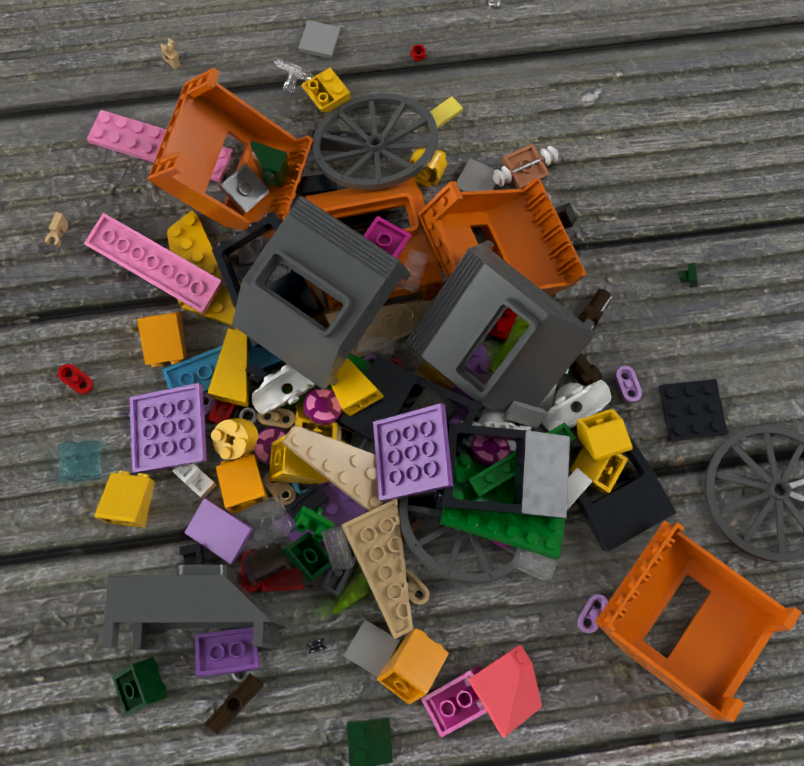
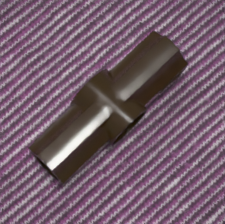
M598 288L590 303H587L580 314L579 320L584 323L589 318L595 323L593 325L595 327L603 315V310L611 300L612 296L609 292Z
M582 353L579 354L570 366L581 385L588 386L603 380L600 370L595 365H591ZM610 389V393H611V397H612V396L614 395V393H613V391Z
M251 673L205 722L215 734L219 735L244 710L245 706L258 694L264 685ZM233 698H237L240 701V707L237 710H233L230 707V701Z

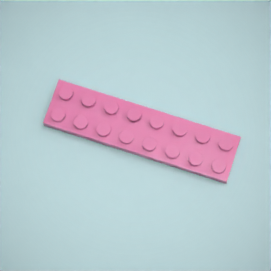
M100 110L87 137V141L97 146L154 163L167 129ZM222 146L210 180L221 183L233 155L232 149Z
M105 213L101 215L84 242L88 247L202 314L206 313L224 283L222 280Z

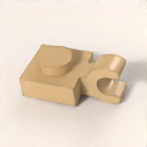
M168 38V44L164 45L162 43L160 50L164 60L174 69H177L181 66L178 59L179 54L174 50L175 42Z
M55 213L49 226L50 232L45 238L47 245H50L51 241L55 240V247L59 248L61 246L60 238L67 231L69 223L63 214Z

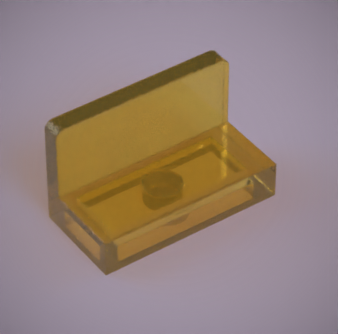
M427 360L415 371L416 375L448 390H452L456 385Z

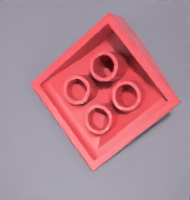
M521 644L504 653L468 679L503 738L542 707L533 664Z

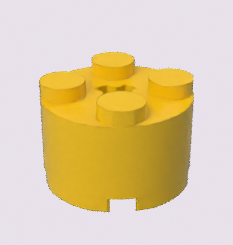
M426 148L415 149L409 163L414 164L423 155ZM436 150L429 164L413 177L415 182L424 187H431L433 184L435 186L438 185L447 167L446 154L441 150Z
M243 418L222 421L211 432L214 449L223 459H237L249 453L251 454L256 448L259 437L255 425Z

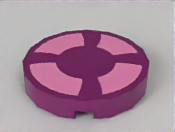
M316 388L305 397L304 413L315 424L330 425L339 419L342 414L339 401L335 392L331 389L326 388L323 390Z
M268 427L258 433L259 437L253 452L260 463L270 465L272 443L287 434L284 430L277 427Z
M474 437L471 443L473 458L480 464L488 467L510 455V446L507 440Z

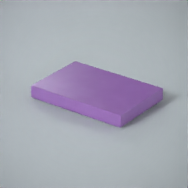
M204 498L184 533L228 563L234 564L254 528L208 498Z
M253 627L195 635L197 678L260 670L259 647L253 646Z

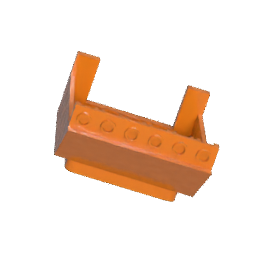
M214 67L185 82L147 180L224 227L244 231L248 228L249 224L260 221L269 212L278 213L284 220L287 214L290 213V206L295 198L297 185L301 181L300 176L306 166V159L311 151L313 138L309 135L298 139L217 83L220 72ZM227 133L245 146L237 170L246 163L270 190L264 198L244 215L228 197L225 204H222L205 193ZM251 141L287 152L289 170L282 188L277 186L271 187L263 181L253 161ZM274 228L261 236L270 239L275 233Z
M413 177L403 183L383 189L359 190L347 188L305 196L307 200L336 219L404 206L410 228L402 230L410 233L411 237L398 260L405 266L411 276L407 281L401 279L389 298L421 292V300L433 299L437 296L443 286V278L438 258L417 214L425 204L422 193ZM326 293L329 311L341 310L343 304Z
M534 178L523 189L460 192L456 181L449 182L417 213L447 279L466 251L478 245L471 229L478 227L482 229L486 239L495 244L492 248L495 254L549 296L579 284L578 281L587 275L540 178Z
M664 520L595 623L625 654L711 719L734 722L745 704L740 699L734 698V694L772 634L777 631L791 630L802 612L795 607L785 608L680 532L684 529V526L678 522L671 525ZM686 575H688L709 590L710 593L666 658L648 645L644 638Z

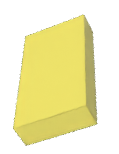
M451 96L431 110L430 113L435 119L437 129L463 112V107Z

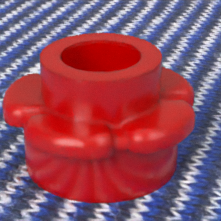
M421 44L414 45L412 51H410V56L415 61L424 60L427 56L425 47Z

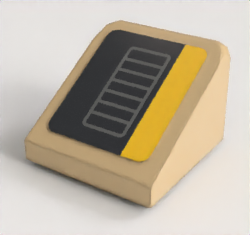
M338 426L337 441L352 446V431Z

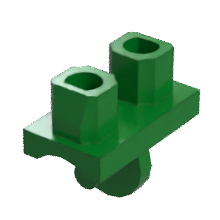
M303 506L293 520L296 522V530L300 532H305L307 529L313 531L312 537L318 542H321L330 533L335 523L321 515L323 511L321 507L314 511Z

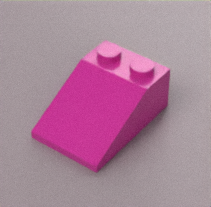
M377 216L363 237L399 259L411 234Z
M480 665L421 698L441 738L487 713L468 681L470 677L482 670Z

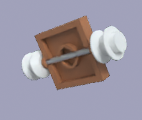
M530 144L507 154L501 159L504 164L501 167V171L498 169L494 170L493 180L502 187L505 182L511 183L512 179L516 188L522 189L534 178L542 180L550 175L546 166H549L551 162H557L558 151L552 146H548L547 150L541 149L539 155L534 144Z

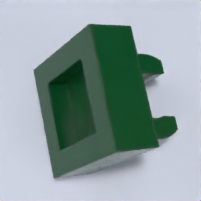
M695 263L688 264V271H679L680 282L689 281L690 288L698 287Z

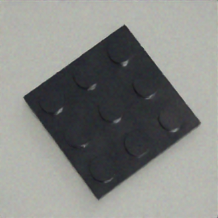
M716 379L663 384L658 387L669 442L720 437L728 434Z

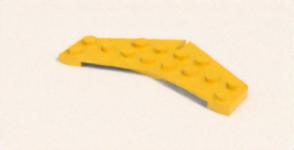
M191 210L168 229L169 249L171 252L224 282L198 216ZM223 283L205 314L178 300V304L183 310L233 326L235 308L225 283Z

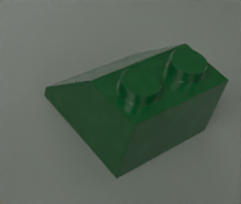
M251 141L253 161L263 181L271 187L277 186L282 188L289 170L287 152Z
M307 532L283 549L284 553L309 584L319 578L334 564V561L321 545L313 539L310 532Z
M154 657L134 663L112 676L125 717L148 708L168 697L166 686L162 682L159 667Z
M390 718L347 722L349 766H378L393 763Z

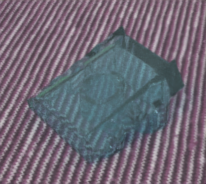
M87 440L80 443L65 441L63 444H58V483L99 480L101 478L100 441Z

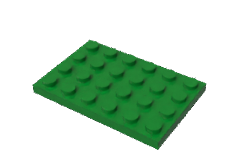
M461 453L459 457L456 456L453 497L459 500L513 504L514 477L482 497L477 498L468 485L467 480L487 469L488 466L480 464L471 455ZM443 508L440 524L558 560L561 553L565 518L552 519Z

